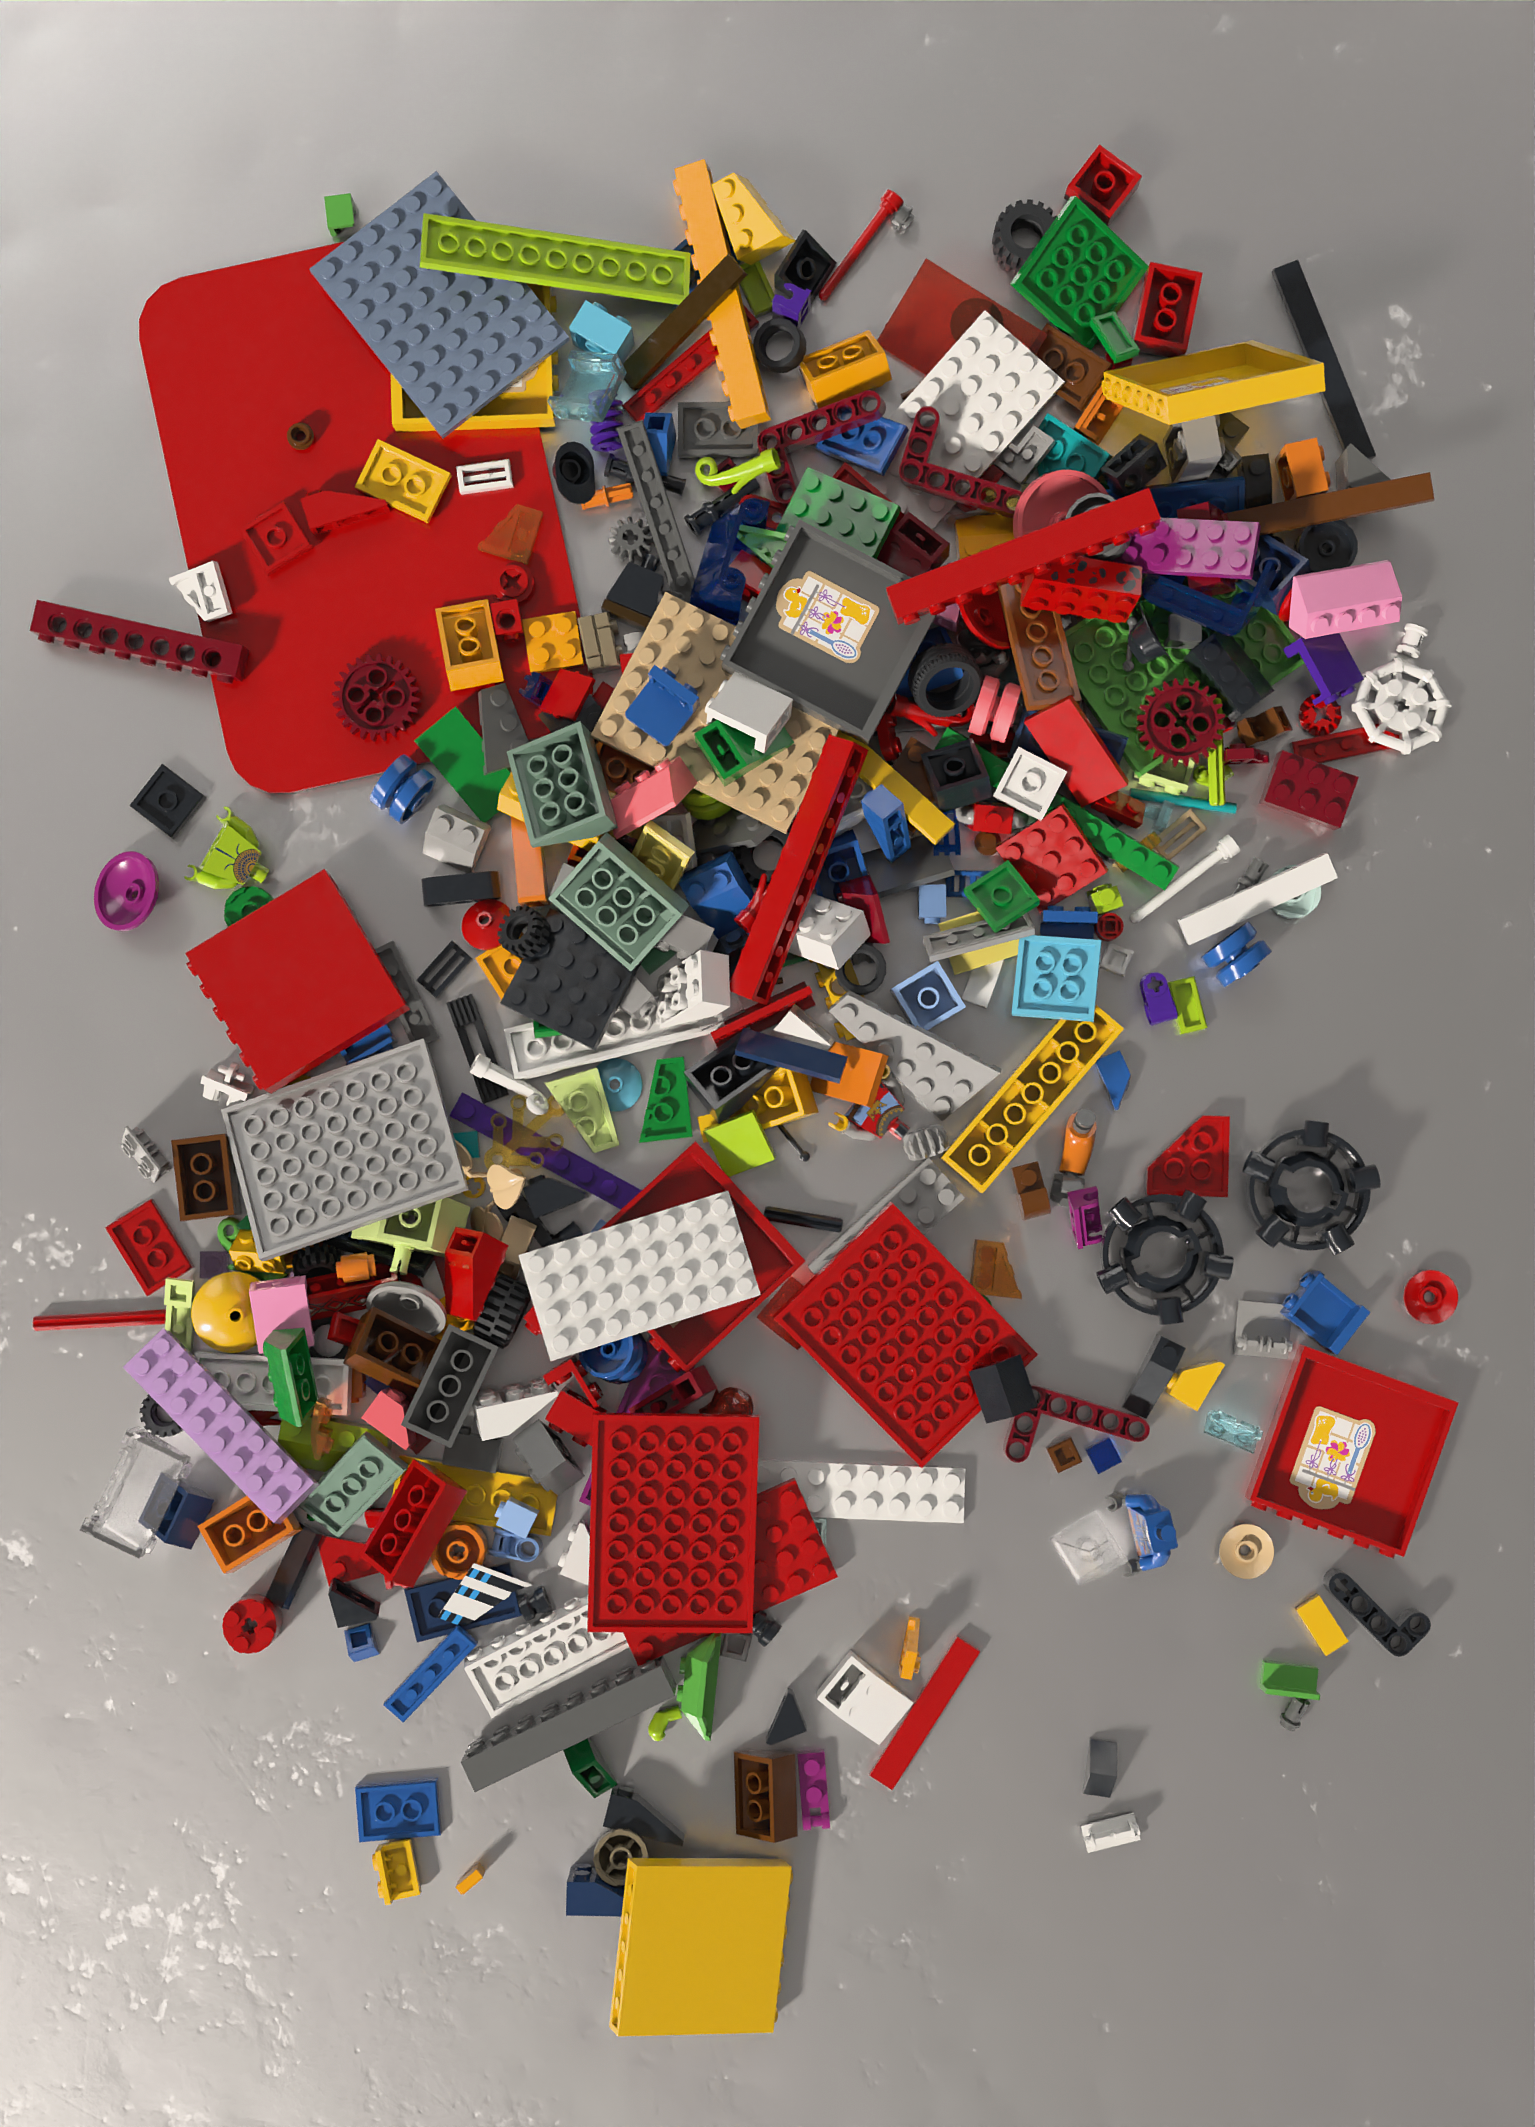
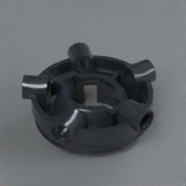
M1305 1120L1304 1129L1290 1131L1277 1136L1267 1143L1259 1153L1252 1150L1244 1163L1242 1172L1248 1175L1246 1182L1247 1202L1251 1214L1259 1226L1255 1233L1272 1248L1278 1243L1300 1250L1330 1248L1333 1255L1347 1250L1355 1244L1350 1235L1358 1228L1366 1215L1371 1190L1380 1188V1176L1376 1165L1365 1166L1358 1152L1348 1142L1328 1132L1329 1123ZM1297 1138V1145L1327 1148V1144L1331 1145L1325 1156L1314 1151L1305 1150L1296 1151L1295 1155L1290 1157L1282 1156L1277 1161L1266 1156L1279 1144ZM1336 1151L1345 1158L1350 1167L1344 1169L1349 1193H1355L1352 1207L1346 1205L1349 1193L1344 1192L1345 1186L1340 1171L1330 1160ZM1303 1167H1315L1322 1170L1329 1177L1332 1185L1333 1197L1330 1200L1329 1207L1325 1206L1323 1209L1312 1213L1303 1212L1295 1208L1288 1198L1287 1188L1278 1184L1282 1172L1285 1170L1294 1173ZM1255 1181L1265 1183V1197L1269 1196L1274 1203V1207L1270 1208L1272 1213H1266L1263 1217L1258 1210L1255 1200ZM1343 1210L1350 1212L1344 1223L1336 1221L1316 1233L1318 1240L1308 1242L1297 1241L1300 1228L1310 1229L1319 1224L1327 1223L1334 1216L1339 1217ZM1287 1225L1293 1227L1290 1239L1284 1237L1290 1230Z
M1185 1190L1182 1197L1169 1194H1155L1138 1198L1132 1202L1127 1197H1124L1108 1211L1112 1219L1105 1230L1101 1243L1100 1257L1102 1270L1096 1272L1105 1294L1114 1292L1130 1307L1143 1313L1158 1316L1159 1325L1184 1322L1183 1313L1202 1303L1214 1290L1219 1279L1228 1281L1233 1269V1256L1224 1255L1223 1242L1219 1230L1211 1217L1203 1210L1207 1201L1195 1193ZM1166 1202L1173 1204L1170 1209L1171 1212L1191 1223H1195L1198 1220L1205 1231L1196 1235L1192 1228H1188L1181 1221L1172 1220L1165 1215H1153L1150 1203ZM1144 1205L1147 1217L1140 1219L1142 1213L1137 1207ZM1116 1226L1121 1231H1126L1125 1235L1128 1236L1125 1247H1120L1119 1250L1121 1265L1116 1261L1109 1264L1108 1257L1110 1240ZM1168 1232L1179 1239L1184 1237L1185 1244H1188L1185 1263L1182 1269L1172 1277L1158 1278L1147 1271L1137 1274L1131 1261L1140 1257L1144 1241L1154 1233ZM1207 1236L1210 1252L1204 1251L1199 1274L1205 1276V1279L1199 1288L1191 1294L1185 1285L1193 1277L1199 1261V1252L1202 1251L1199 1239ZM1129 1279L1138 1288H1147L1156 1294L1170 1293L1181 1288L1187 1298L1183 1301L1178 1296L1152 1299L1153 1306H1149L1135 1301L1121 1288L1129 1285Z

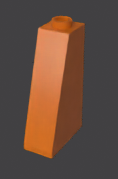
M511 816L518 903L522 907L527 905L531 908L550 905L544 847L533 848L530 844L525 822Z

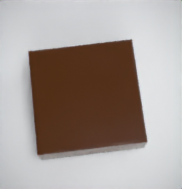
M1070 1436L1046 1447L1057 1473L1082 1462Z

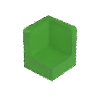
M351 193L324 196L327 226L331 236H337L338 228L353 227L355 225L354 214H356V209Z

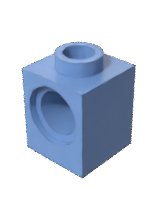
M946 884L918 886V920H924V924H939L940 919L946 918Z

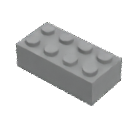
M1219 414L1170 425L1163 438L1171 483L1208 480L1220 461L1222 454L1225 453L1223 437H1219L1217 427L1220 426Z

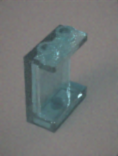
M571 350L567 359L573 370L560 397L549 396L547 402L556 418L562 420H582L585 422H603L627 372L618 354Z

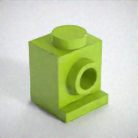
M1107 883L1085 892L1092 912H1098V916L1118 910L1124 906L1117 885L1112 887V884Z

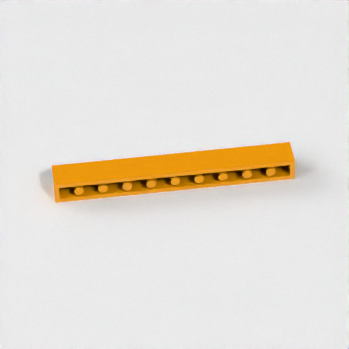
M705 159L675 168L677 179L673 180L677 196L681 195L683 203L679 205L680 214L683 221L687 220L689 228L685 230V235L689 246L693 245L695 254L691 255L695 271L699 270L701 279L697 280V284L727 254L731 255L722 214L711 186L714 184L711 169ZM738 285L706 319L707 321L711 320L713 329L709 330L713 346H717L719 355L715 356L719 371H723L725 380L721 381L725 396L730 397L731 405L728 406L730 419L743 429L771 420V415Z

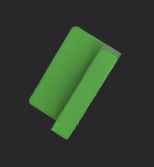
M1262 1660L1260 1688L1265 1694L1320 1700V1694L1316 1691L1319 1669L1314 1666Z

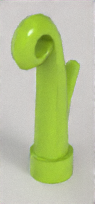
M774 448L762 451L759 456L718 474L715 460L711 457H703L696 463L695 474L703 484L708 486H720L737 482L731 491L732 494H736L744 485L758 475L779 469L781 463L777 451ZM706 465L710 466V473L708 475L704 472Z

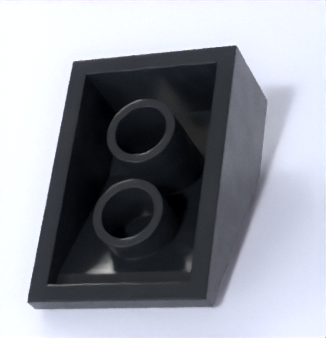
M742 1031L684 1071L688 1087L719 1124L741 1109L780 1068L735 1055V1049Z

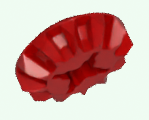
M514 560L503 562L496 567L492 574V590L502 601L517 599L519 603L527 599L533 590V574L522 562ZM506 574L513 579L516 577L520 578L517 581L520 590L514 587L506 589V586L509 584L505 576Z
M1312 694L1306 698L1299 709L1301 726L1305 731L1315 736L1332 733L1338 728L1342 719L1341 706L1336 701L1325 705L1324 701L1317 705L1313 704L1312 700L1321 694ZM1326 706L1325 716L1327 720L1322 718L1314 723L1317 713L1314 711L1315 708L1321 710Z

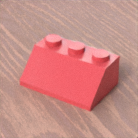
M680 756L671 761L665 758L654 766L656 770L649 772L647 769L634 778L635 782L630 784L626 781L615 789L617 794L611 799V804L618 828L613 829V835L616 839L677 806L697 785L698 782Z

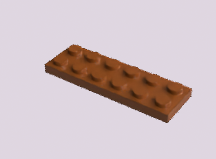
M1022 582L1010 586L1009 583L999 586L998 595L1026 710H1042L1071 694L1079 705L1082 700L1060 614L1055 611H1036L1020 606Z

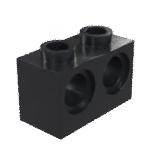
M1139 434L1100 470L1111 492L1123 498L1139 492L1166 468L1167 464L1157 442Z

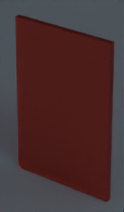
M926 258L917 274L913 277V281L888 323L885 324V328L877 342L883 349L927 376L984 311L988 312L1034 355H1038V351L1048 334Z

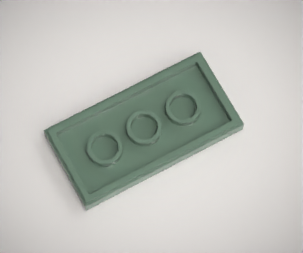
M365 1431L317 1481L320 1485L299 1507L339 1538L407 1469L408 1464Z

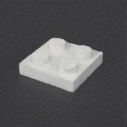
M1018 747L993 797L1042 821L1067 771Z

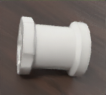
M1408 623L1404 628L1406 632L1402 643L1397 646L1396 650L1408 657L1418 658L1423 638L1427 637L1429 631L1419 625Z

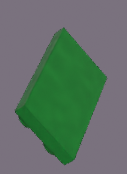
M455 706L414 741L479 820L486 823L500 812L497 810L499 793L507 781L510 771L506 768L484 775L483 739Z

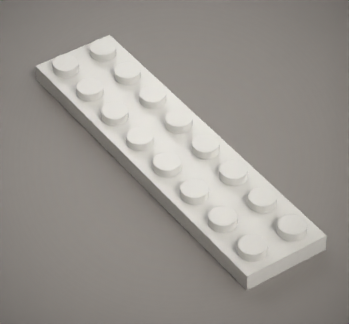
M659 991L652 992L651 994L658 1001L655 1004L654 1011L647 1017L642 1016L637 1020L622 1010L617 1009L596 1051L564 1035L535 1038L533 1022L504 1029L514 1079L526 1080L711 1034V1032L725 1026L722 1012L715 1016L662 1028L660 1027V1017L658 1016Z
M758 1459L757 1494L795 1478L812 1517L964 1523L965 1467L924 1466L921 1468L917 1465Z

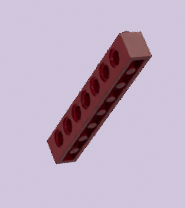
M41 600L36 601L29 630L38 635V640L54 644V640L63 641V646L78 650L81 645L89 647V652L99 655H105V651L115 653L114 657L130 661L131 657L139 658L140 663L156 667V663L166 664L165 668L168 670L181 672L182 668L192 670V675L207 678L208 674L215 675L218 681L233 684V680L243 681L250 651L239 644ZM66 620L67 626L65 630L59 632L60 623ZM92 626L91 635L85 638V629ZM118 632L117 640L114 643H110V635ZM143 637L144 643L142 647L135 649L136 640ZM169 643V651L161 655L160 649L162 645ZM190 649H195L194 658L186 661V653ZM215 655H220V663L217 666H212V658Z

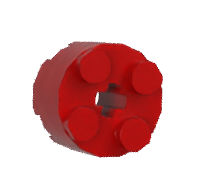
M261 1594L246 1595L234 1603L225 1613L222 1624L224 1637L236 1652L247 1654L260 1652L275 1641L280 1633L283 1624L282 1611L278 1605ZM250 1618L251 1622L254 1620L257 1622L255 1628L249 1625L248 1621H250Z

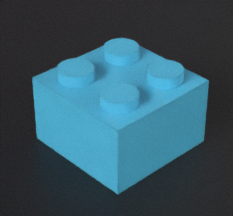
M585 300L569 327L573 345L617 370L625 362L635 345L633 330L630 326L631 323L622 316L617 315V317L610 315L603 305L597 302L592 304Z

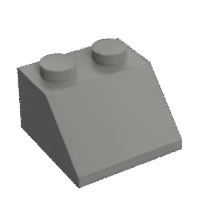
M442 804L435 808L426 830L423 853L465 873H473L492 826Z

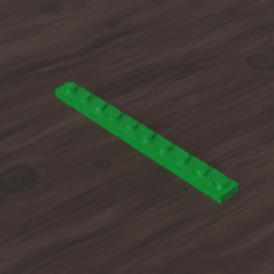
M948 726L934 750L969 738ZM974 742L989 775L990 785L997 789L1010 763ZM1056 792L1045 814L1064 803L1095 849L1164 891L1166 890L1180 866Z

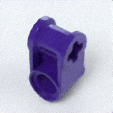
M1157 972L1144 975L1140 980L1139 986L1149 1024L1153 1026L1177 1019L1176 1006L1170 994L1166 978ZM1151 977L1153 981L1159 982V986L1155 987L1156 992L1147 986V984L1151 983Z

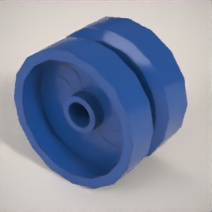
M406 754L401 755L387 768L370 795V801L381 810L390 807L389 816L400 824L408 821L417 812L429 796L436 782V777L427 770L422 769L416 772L417 763Z
M1249 921L1201 956L1209 968H1214L1223 961H1226L1227 964L1216 974V978L1223 987H1226L1238 978L1244 977L1272 952L1264 940L1257 941L1250 947L1246 946L1257 934V931Z
M641 1333L579 1352V1360L587 1372L608 1383L618 1385L629 1383L638 1377L645 1368L648 1358L647 1343Z

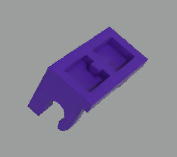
M785 283L784 288L792 291L793 297L786 299L782 295L776 294L772 300V319L784 318L790 320L800 329L810 311L811 290L807 288L803 290L794 284Z

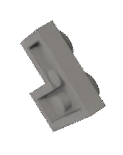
M1033 425L1018 446L1010 443L993 464L1021 485L1029 479L1056 444L1055 440Z

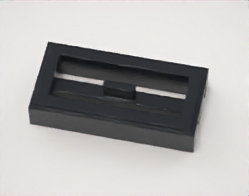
M451 941L416 981L435 998H438L473 958L454 941ZM454 949L456 951L454 955L427 983L425 980ZM462 956L464 958L463 961L435 990L433 986L456 960Z

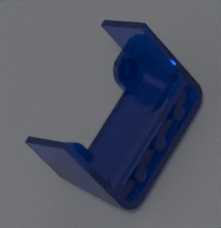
M1268 560L1253 592L1243 591L1238 593L1231 605L1182 585L1186 576L1148 573L1142 585V594L1146 601L1226 636H1234L1240 633L1258 613L1276 576L1274 563Z

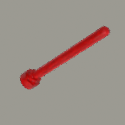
M887 189L881 197V208L819 292L820 300L826 301L887 216L898 212L904 201L894 191Z

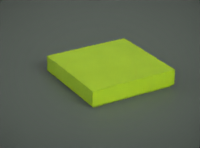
M754 1109L704 1129L705 1136L723 1172L728 1177L765 1164L776 1158Z

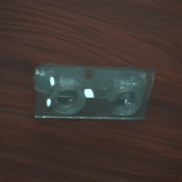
M1219 1409L1217 1411H1208L1204 1433L1252 1454L1255 1453L1256 1442L1260 1441L1263 1435V1431L1259 1430V1426H1254L1245 1421L1237 1424V1418Z

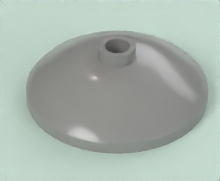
M392 1281L380 1284L370 1291L366 1300L367 1311L374 1306L432 1336L439 1334L444 1329L447 1321V1312L440 1300L427 1289L413 1283Z

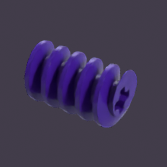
M612 391L596 392L589 396V401L592 403L589 411L593 414L590 416V422L593 424L590 427V433L593 435L590 443L595 451L610 452L623 448L621 442L616 440L620 438L616 429L624 426L623 422L616 420V418L623 416V412L616 410V407L622 406L623 401L615 399L618 394Z

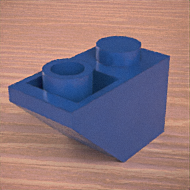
M646 412L643 423L660 475L668 476L677 437L672 413Z

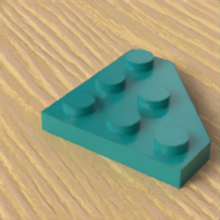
M1047 413L1038 429L1054 439L1056 443L1037 467L1039 477L1053 471L1076 470L1098 480L1102 474L1100 469L1113 457L1049 413Z

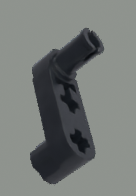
M522 1193L516 1203L509 1209H502L496 1205L507 1222H509L511 1216H515L536 1225L534 1237L542 1248L584 1235L575 1221H572L571 1224L555 1235L551 1234L540 1218H534L529 1203Z

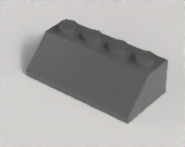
M449 1324L401 1426L451 1448L499 1347Z

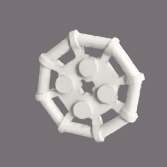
M1394 658L1392 662L1371 671H1364L1362 674L1364 680L1361 681L1355 703L1352 704V711L1357 714L1371 743L1374 741L1399 750L1405 755L1410 754L1412 750L1432 741L1437 742L1441 739V731L1448 709L1451 708V701L1447 700L1432 669L1428 671L1403 662L1401 658ZM1392 673V680L1382 685L1378 681V679ZM1402 673L1420 680L1417 684L1402 679ZM1425 685L1429 688L1435 701H1428V693L1422 689ZM1370 689L1376 692L1373 703L1366 702ZM1403 702L1407 709L1399 712L1398 706L1395 703ZM1428 711H1436L1432 725L1425 722ZM1370 712L1374 716L1377 715L1379 719V726L1377 728L1369 715ZM1417 729L1423 733L1413 739H1410L1408 734L1410 731ZM1384 730L1399 735V739L1384 734Z

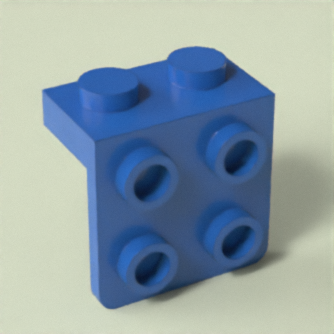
M654 665L648 673L649 682L626 710L625 716L630 722L660 744L669 746L698 709L700 700L697 696L698 691L687 683L684 685L680 684L675 680L676 675L666 667L660 669Z
M1048 906V909L1043 910L1040 914V936L1094 939V925L1098 923V912H1091V907H1075L1074 911H1064L1063 906Z

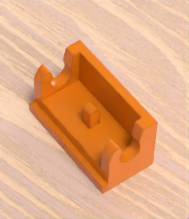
M1101 385L1073 430L1099 446L1124 406L1106 399Z

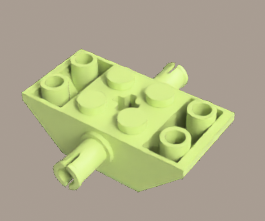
M447 1197L352 1230L351 1238L393 1246L395 1253L390 1272L397 1274L399 1264L401 1263L400 1275H407L411 1252L417 1251L445 1257V1250L455 1227L466 1228L470 1207ZM410 1215H414L416 1222L407 1224L404 1219H409Z

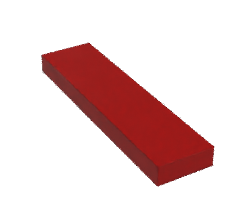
M1364 727L1290 743L1293 754L1321 764L1393 749L1374 741L1371 743L1368 740L1369 737ZM1384 730V734L1399 739V735Z

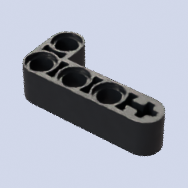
M1331 1569L1324 1575L1323 1583L1328 1592L1394 1656L1401 1657L1408 1654L1430 1631L1431 1623L1429 1618L1419 1610L1414 1608L1406 1609L1393 1621L1343 1571ZM1335 1579H1340L1341 1584L1348 1590L1344 1592L1338 1588L1334 1582ZM1361 1596L1363 1598L1362 1606L1358 1609H1353V1599ZM1381 1616L1382 1624L1378 1628H1372L1371 1622L1373 1618ZM1419 1616L1421 1620L1420 1625L1415 1629H1411L1410 1621L1412 1618ZM1401 1636V1644L1396 1648H1391L1392 1638Z

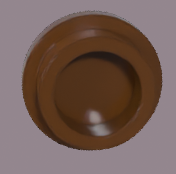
M979 832L974 840L976 850L985 856L997 853L995 848L1001 843V837L998 833Z

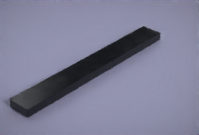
M1295 260L1274 268L1272 275L1305 357L1324 363L1325 391L1320 392V395L1343 452L1352 444L1369 460L1373 459L1376 453L1299 261Z

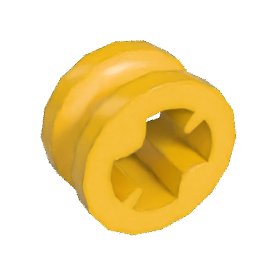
M467 1176V1184H470L468 1182L470 1179H474V1182L480 1183L481 1188H477L479 1192L473 1194L472 1190L462 1193L468 1198L482 1196L486 1190L484 1179L482 1177L471 1178Z

